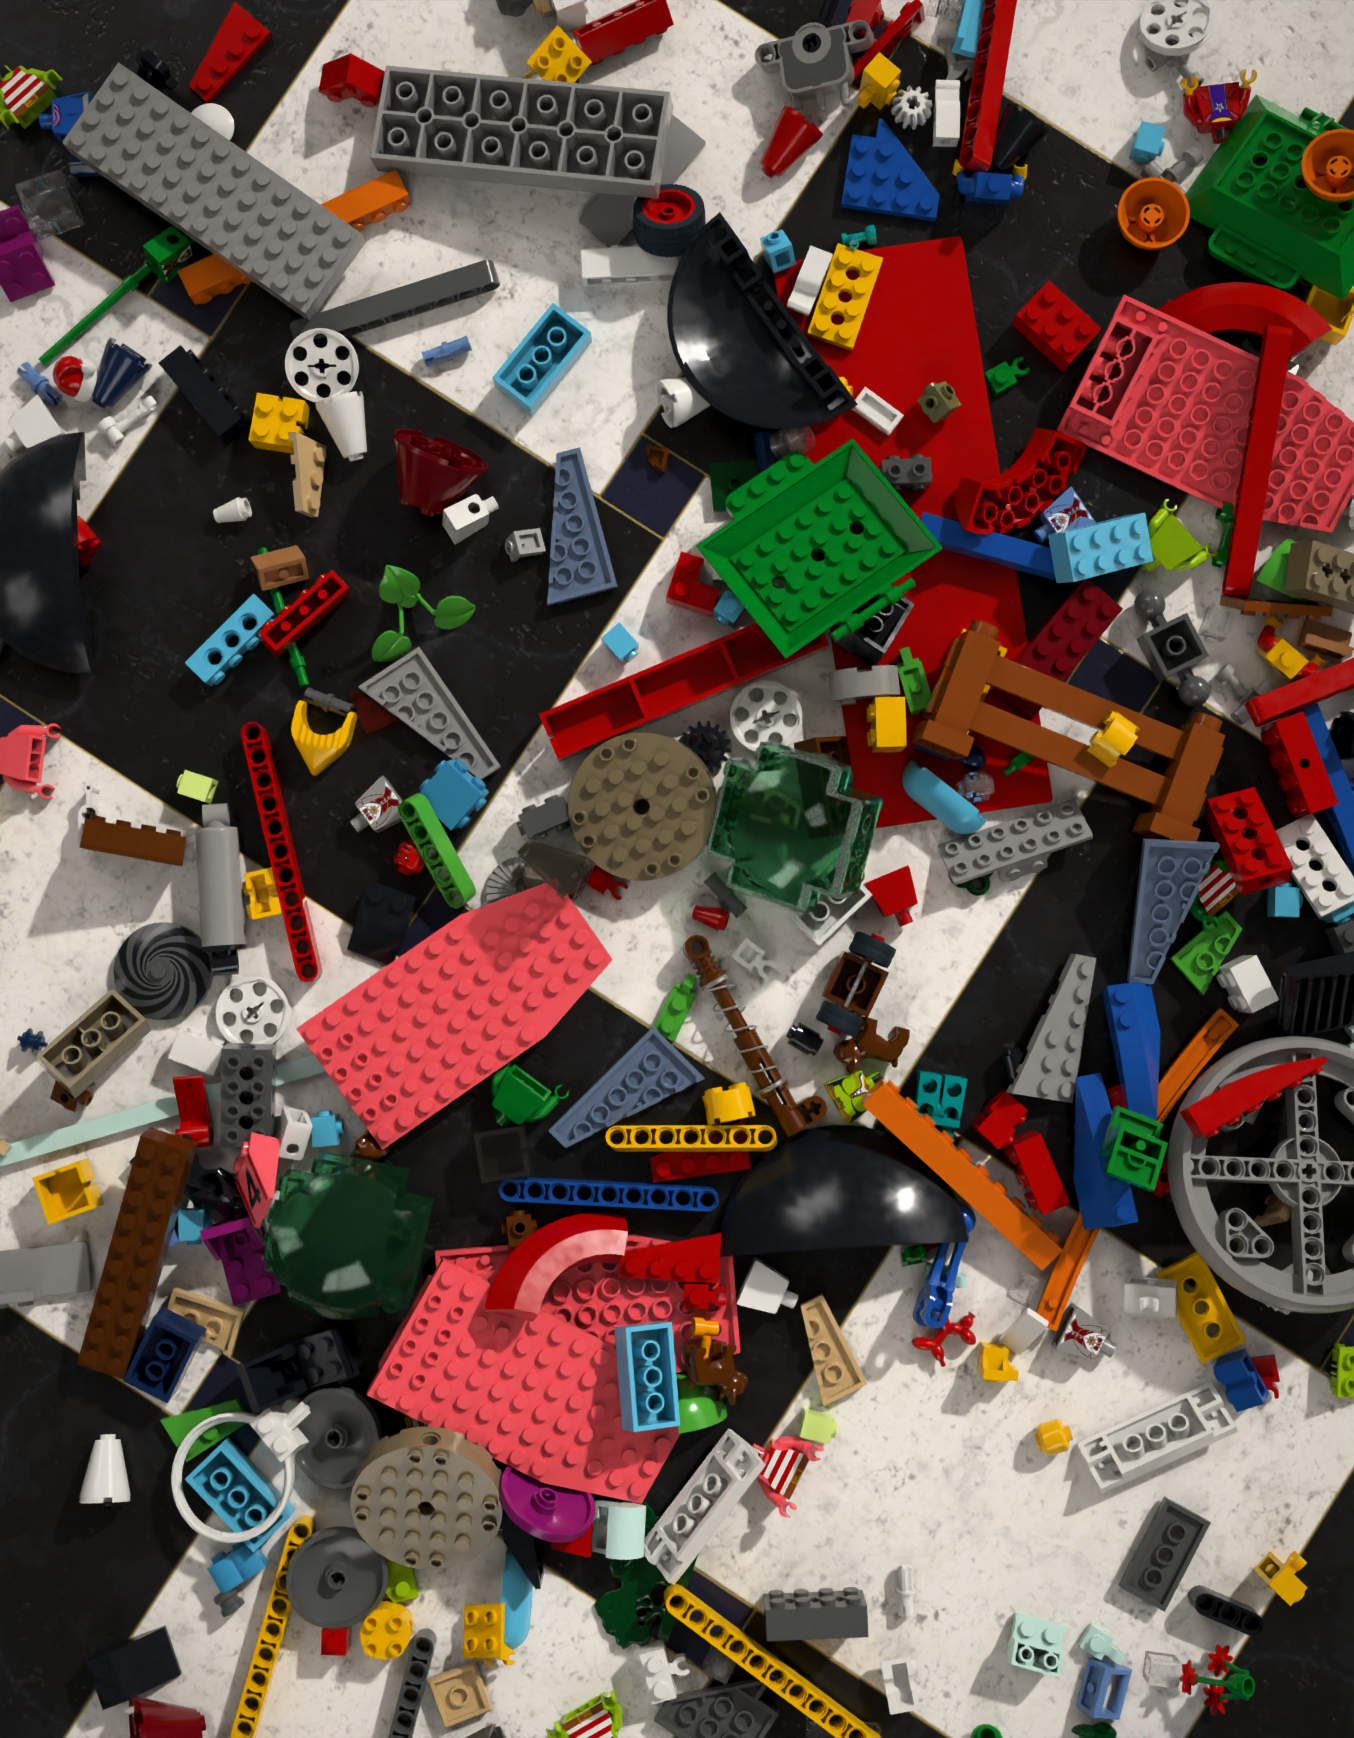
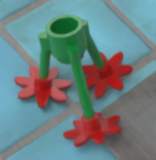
M1217 1644L1215 1654H1208L1212 1662L1207 1666L1209 1671L1214 1669L1215 1677L1219 1676L1221 1669L1225 1673L1228 1672V1668L1236 1672L1230 1675L1227 1681L1199 1677L1195 1674V1668H1192L1191 1660H1188L1187 1664L1182 1665L1184 1675H1181L1179 1678L1183 1682L1182 1692H1187L1188 1695H1191V1686H1195L1198 1682L1209 1684V1688H1203L1204 1694L1208 1696L1203 1703L1206 1706L1211 1705L1212 1715H1216L1217 1709L1220 1713H1225L1222 1703H1227L1229 1700L1234 1699L1249 1700V1697L1255 1691V1682L1249 1676V1671L1240 1669L1230 1663L1233 1657L1227 1655L1230 1649L1228 1645L1221 1648ZM1224 1687H1228L1232 1693L1223 1694Z

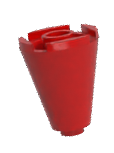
M784 106L761 158L760 164L763 166L761 171L770 178L774 176L779 178L823 136L822 132L812 122L809 124L801 113L789 106Z

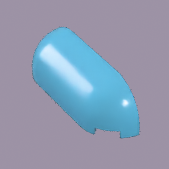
M910 760L902 775L903 787L910 798L950 830L959 834L974 833L987 822V819L979 815V810L927 768H921L915 761Z
M506 1549L501 1603H505L504 1643L513 1650L525 1641L529 1633L533 1585L509 1549Z

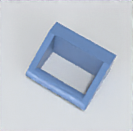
M1089 1657L1076 1707L1092 1718L1119 1720L1132 1669ZM1111 1674L1120 1675L1112 1708H1104L1103 1704Z

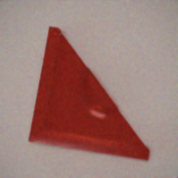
M354 691L350 692L367 735L401 722L398 717L377 701Z

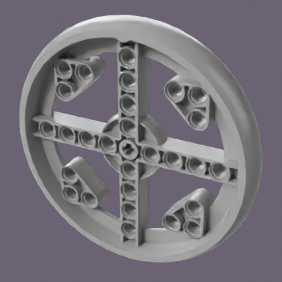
M1275 1037L1250 1043L1225 1055L1210 1066L1187 1093L1175 1117L1168 1145L1167 1173L1171 1199L1183 1231L1203 1261L1230 1286L1246 1296L1266 1305L1298 1313L1325 1314L1353 1309L1354 1267L1332 1275H1326L1322 1207L1329 1204L1335 1198L1341 1187H1354V1179L1350 1174L1351 1169H1354V1162L1340 1161L1334 1149L1319 1139L1316 1076L1309 1077L1307 1074L1301 1078L1303 1083L1290 1090L1288 1087H1285L1287 1138L1274 1148L1269 1158L1205 1156L1208 1139L1205 1136L1196 1139L1180 1114L1182 1110L1219 1088L1250 1074L1290 1062L1326 1057L1328 1062L1321 1066L1323 1071L1318 1073V1075L1331 1078L1349 1087L1335 1095L1334 1103L1337 1109L1354 1125V1049L1330 1040L1314 1037ZM1298 1092L1303 1094L1304 1103L1298 1100ZM1347 1094L1352 1097L1353 1105L1347 1102ZM1245 1111L1239 1115L1241 1120L1228 1127L1224 1123L1218 1129L1222 1132L1237 1129L1254 1112L1248 1114ZM1299 1117L1305 1120V1128L1300 1126ZM1300 1142L1305 1143L1307 1147L1306 1153L1301 1151ZM1203 1162L1210 1168L1208 1175L1202 1171L1201 1166ZM1228 1163L1234 1168L1233 1176L1227 1172L1226 1167ZM1252 1165L1257 1166L1259 1169L1258 1177L1253 1175L1251 1171ZM1277 1166L1283 1169L1284 1174L1282 1178L1276 1172ZM1327 1168L1333 1173L1332 1179H1329L1326 1175ZM1302 1169L1307 1171V1176L1302 1174ZM1206 1181L1269 1184L1276 1197L1283 1203L1291 1206L1294 1274L1275 1269L1258 1260L1269 1257L1273 1253V1241L1239 1208L1224 1210L1218 1216L1211 1202ZM1303 1192H1306L1309 1196L1308 1204L1302 1199ZM1230 1214L1236 1218L1235 1227L1231 1226L1228 1221ZM1305 1217L1308 1218L1311 1223L1309 1230L1304 1226L1303 1223ZM1354 1234L1342 1248L1344 1258L1351 1263H1354ZM1231 1240H1234L1237 1244V1251L1235 1253L1231 1251L1229 1246ZM1256 1241H1259L1262 1245V1252L1260 1254L1254 1247ZM1306 1243L1310 1244L1312 1248L1311 1255H1308L1305 1251ZM1308 1268L1313 1272L1312 1281H1309L1306 1277Z

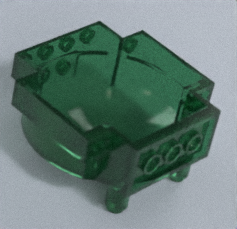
M768 741L760 742V746H758L755 752L756 762L741 757L728 758V762L723 769V783L718 791L717 809L712 816V830L706 841L708 846L706 854L731 862V866L726 874L728 879L726 887L803 914L815 912L818 899L823 897V895L835 899L857 895L865 878L864 870L878 815L883 807V798L878 794H869L854 788V774L851 772L852 766L843 764L837 759L821 752L798 750Z
M322 1151L318 1159L314 1158L311 1173L287 1169L284 1176H279L276 1191H280L279 1200L275 1199L273 1208L271 1207L269 1210L267 1222L270 1225L268 1231L265 1232L262 1246L265 1247L262 1261L266 1262L264 1271L273 1272L278 1283L287 1287L289 1300L295 1301L301 1307L319 1316L338 1320H352L369 1316L378 1318L381 1306L385 1312L390 1314L398 1312L400 1308L409 1310L415 1292L434 1199L405 1193L410 1169Z

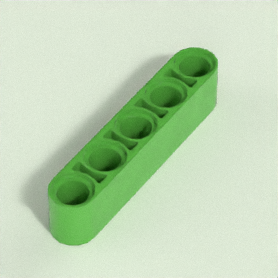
M416 793L402 801L398 806L399 816L440 892L450 907L460 908L475 897L476 889L426 796L420 793Z

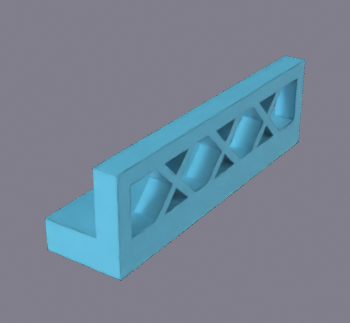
M963 0L951 49L952 53L970 58L975 57L984 0Z

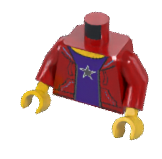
M1243 69L1239 74L1240 80L1243 82L1240 86L1239 82L1197 87L1198 78L1192 75L1190 78L1191 84L1187 86V79H1181L1180 87L1185 90L1183 94V113L1191 124L1196 126L1198 133H1212L1214 144H1221L1228 140L1227 131L1231 130L1241 120L1247 108L1251 93L1249 85L1257 78L1256 70L1253 69L1250 79L1246 80V69Z

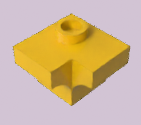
M980 1342L977 1372L983 1380L989 1382L1018 1381L1019 1371L1015 1366L1009 1364V1349L1005 1345Z

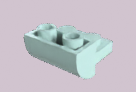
M604 1499L594 1500L595 1516L593 1519L591 1551L605 1554L606 1558L631 1560L644 1557L646 1505L627 1501L618 1503Z
M1014 1613L1011 1637L1007 1641L1006 1657L1008 1664L1060 1678L1064 1651L1061 1650L1065 1626L1024 1614Z

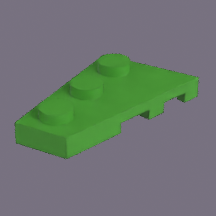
M1226 910L1216 917L1219 922L1217 928L1210 922L1207 925L1211 929L1209 933L1204 932L1202 929L1169 958L1200 995L1206 993L1209 983L1220 969V964L1242 931L1240 925Z
M239 1398L210 1405L206 1408L168 1416L160 1421L176 1447L179 1448L187 1434L202 1421L222 1413L247 1411ZM230 1421L209 1428L194 1441L186 1455L185 1461L188 1462L246 1423Z

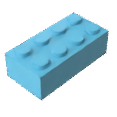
M552 303L492 377L495 387L533 416L592 343L591 332Z
M1145 513L1125 515L1048 535L1056 583L1076 582L1153 561Z
M656 1321L615 1326L622 1430L640 1432L681 1426L672 1322Z
M229 1437L185 1478L192 1488L235 1533L250 1530L266 1520L276 1508L282 1495ZM288 1501L283 1512L271 1527L260 1535L243 1542L254 1553L291 1517L296 1508Z

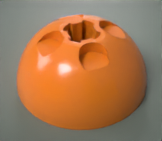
M1334 129L1324 132L1310 142L1303 154L1301 169L1304 182L1308 189L1320 199L1329 202H1343L1354 198V130Z
M1158 177L1144 178L1130 185L1123 193L1117 209V221L1122 235L1129 243L1144 250H1158L1173 244L1185 232L1190 218L1189 203L1183 191L1171 181Z

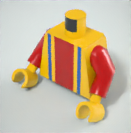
M1268 617L1263 621L1265 626L1257 639L1259 649L1256 653L1290 682L1294 678L1300 680L1321 671L1329 662V659L1323 660L1319 656L1321 652H1317L1308 661L1283 638L1275 635V630L1284 623L1283 619L1278 621L1276 617Z

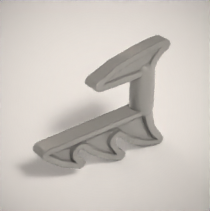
M954 38L938 39L936 44L945 50L948 66L946 80H958L966 70L968 72L964 81L970 80L973 76L975 58L956 61L955 53L951 52Z

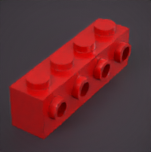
M637 0L573 30L572 34L576 45L592 61L591 65H597L605 57L611 54L618 55L632 44L639 45L653 34L665 33L668 27L674 25L666 0Z
M333 570L327 574H322L315 581L314 586L309 590L305 589L297 596V600L291 606H285L278 613L279 616L272 622L268 621L261 627L259 632L260 641L277 658L349 595V587Z

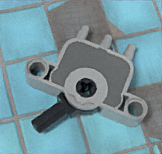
M824 0L818 18H812L810 23L801 26L795 33V36L764 43L755 51V60L764 72L774 73L780 71L783 87L792 97L793 109L802 115V100L816 97L818 111L824 112L826 110L825 95L839 92L843 107L849 105L848 87L854 80L852 54L869 49L874 42L873 32L863 20L836 26L831 24L840 0ZM865 31V37L863 39L857 40V35L860 32ZM772 54L771 60L769 62L764 63V58L767 55Z

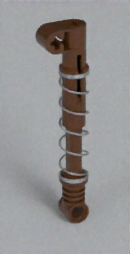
M701 935L689 937L684 942L682 950L690 963L695 964L693 969L698 970L696 974L701 975L699 977V986L703 992L710 991L714 995L717 1003L714 1005L713 1011L724 1013L728 1021L724 1032L735 1033L736 1038L733 1039L736 1044L735 1052L741 1053L748 1066L746 1071L752 1073L759 1086V1095L767 1100L786 1136L790 1137L822 1119L827 1112V1105L821 1097L807 1096L795 1102L787 1088V1079H785V1076L781 1077L778 1071L780 1066H775L767 1052L769 1046L763 1045L756 1032L757 1025L748 1026L741 1013L745 1010L746 1005H736L730 993L735 985H725L729 975L726 970L716 966L718 962H714L715 956L711 957L710 955L712 951L707 939ZM696 941L701 944L702 951L700 954L691 952V942ZM719 1004V1006H720L721 1009H720V1010H715V1008H716L717 1005ZM730 1025L732 1030H726V1028ZM775 1090L777 1091V1093H778L779 1097L781 1098L783 1104H781V1102H780L778 1096L776 1095ZM810 1103L817 1104L818 1107L815 1108L816 1113H806L809 1119L806 1122L798 1106L801 1105L804 1110H808L811 1107Z

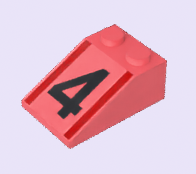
M251 1132L248 1141H243L240 1149L241 1157H236L233 1171L236 1172L235 1183L255 1228H260L274 1198L281 1139Z

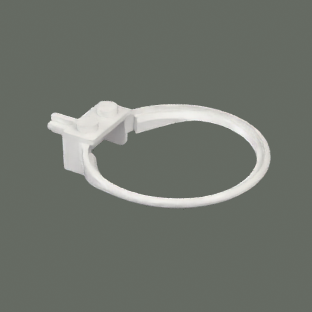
M300 1402L288 1415L279 1404L264 1410L260 1415L248 1412L222 1413L202 1421L187 1434L174 1458L171 1486L176 1506L183 1519L192 1529L210 1540L223 1543H237L250 1540L272 1526L286 1507L294 1487L295 1455L309 1443L308 1439L297 1427L311 1413L309 1406ZM230 1421L250 1424L281 1463L285 1462L284 1486L276 1508L261 1524L250 1530L237 1533L221 1532L201 1522L190 1509L182 1487L184 1461L194 1441L209 1428Z

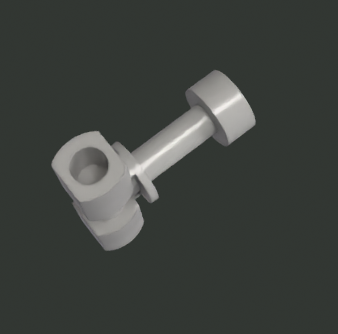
M1172 40L1171 46L1176 45L1178 41ZM1152 51L1145 59L1147 67L1152 72L1165 64L1168 67L1175 66L1182 77L1187 79V86L1191 84V75L1198 78L1197 87H1200L1204 82L1201 74L1198 71L1193 73L1183 61L1185 55L1167 56Z
M1190 145L1182 153L1183 159L1173 169L1166 168L1163 170L1152 160L1143 168L1140 175L1143 178L1158 177L1171 181L1186 196L1187 192L1178 185V176L1189 166L1196 167L1203 160V155L1197 147Z
M1228 663L1214 677L1221 684L1226 681L1241 696L1238 700L1241 705L1230 715L1241 726L1250 719L1244 704L1277 688L1267 680L1256 690L1253 687L1248 690L1233 675L1235 669Z

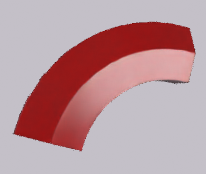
M1229 282L1201 287L1187 292L1157 309L1210 335L1231 332L1250 334L1263 338L1266 325L1293 328L1289 360H1292L1332 330L1331 326L1319 313L1299 298L1283 290L1256 283Z
M1035 428L1022 455L1005 472L985 481L961 479L954 504L962 530L976 534L989 535L993 532L1002 534L1006 533L1007 530L1020 528L1030 523L1032 518L1039 513L1042 514L1053 503V499L1057 494L1067 488L1065 483L1072 473H1076L1088 445L1054 430Z
M602 1212L577 1214L549 1223L523 1240L502 1264L488 1292L484 1312L533 1322L539 1315L541 1304L550 1285L562 1274L584 1263L609 1262L617 1264L624 1257L628 1235L626 1215Z

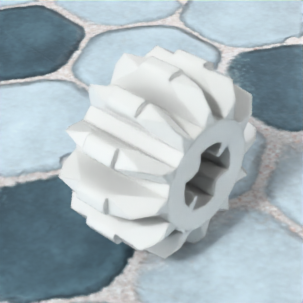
M909 85L906 91L900 89L898 97L893 98L892 104L894 107H892L891 113L896 116V123L903 122V129L908 124L911 125L913 130L916 129L917 124L923 126L926 119L931 116L932 100H927L928 92L920 93V86L916 88V91H913Z

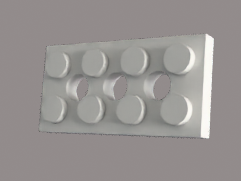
M1313 814L1306 815L1276 830L1293 867L1291 876L1319 919L1354 902V877ZM1299 840L1306 841L1309 849L1305 851L1299 850L1296 847V842ZM1313 860L1319 861L1322 865V870H1312L1309 867V862ZM1324 881H1331L1335 884L1336 890L1328 892L1324 890L1322 883Z

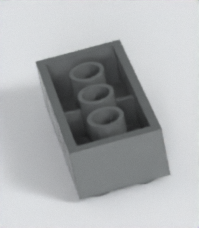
M846 1587L843 1591L821 1588L818 1592L797 1589L794 1590V1593L772 1590L769 1591V1594H763L767 1641L868 1637L867 1604L863 1591L858 1590L856 1587Z

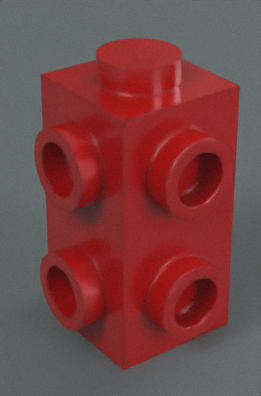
M881 0L852 1L845 23L863 20L869 25L875 38L874 32L876 27L881 25L884 18ZM860 32L857 35L856 39H863L866 35V32ZM866 51L857 52V54L864 55Z

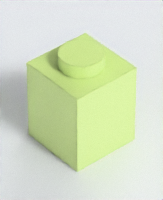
M185 770L184 774H181L177 780V793L211 804L218 781Z
M804 1407L798 1430L800 1438L829 1444L830 1438H834L837 1431V1423L834 1422L833 1414Z

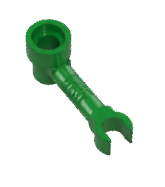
M1223 501L1222 510L1217 508L1215 514L1216 520L1225 523L1221 541L1216 550L1218 554L1212 560V565L1219 568L1222 565L1225 566L1228 559V548L1234 517L1232 510L1235 509L1233 504Z

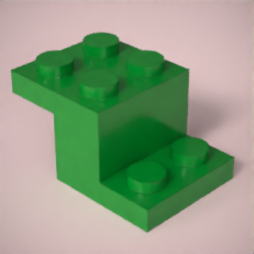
M1115 1106L1100 1154L1108 1157L1103 1173L1149 1192L1154 1191L1168 1145L1167 1142L1159 1139L1163 1124L1120 1106Z

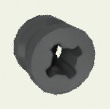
M236 1587L223 1595L220 1592L213 1598L215 1604L221 1607L220 1613L223 1617L232 1614L245 1603L243 1598L237 1595L238 1589Z

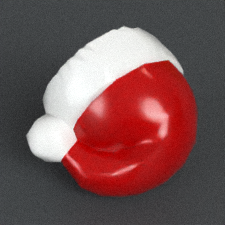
M73 356L61 357L53 368V380L63 393L75 400L87 402L91 398L96 385L97 368L91 361Z

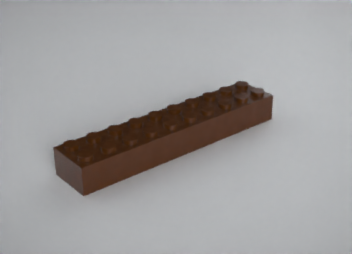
M152 1127L140 1136L77 1365L124 1380L143 1339L198 1142Z

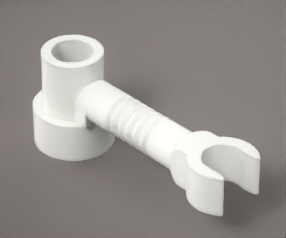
M150 395L143 400L133 413L131 412L118 424L111 416H108L97 424L96 429L102 436H106L113 446H117L125 439L122 433L138 421V419L154 411L159 404Z

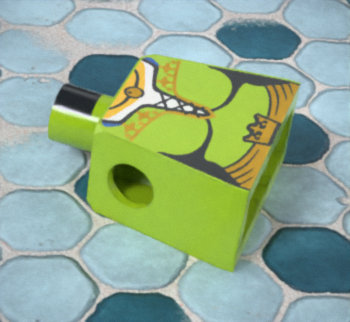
M859 1069L856 1070L855 1074L848 1073L823 1083V1086L848 1126L867 1111L862 1105L861 1098L882 1076L877 1071L866 1078Z

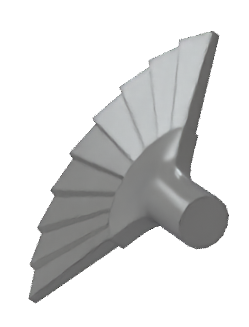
M514 857L505 860L492 871L486 884L487 901L511 896L526 890L523 887L527 857Z

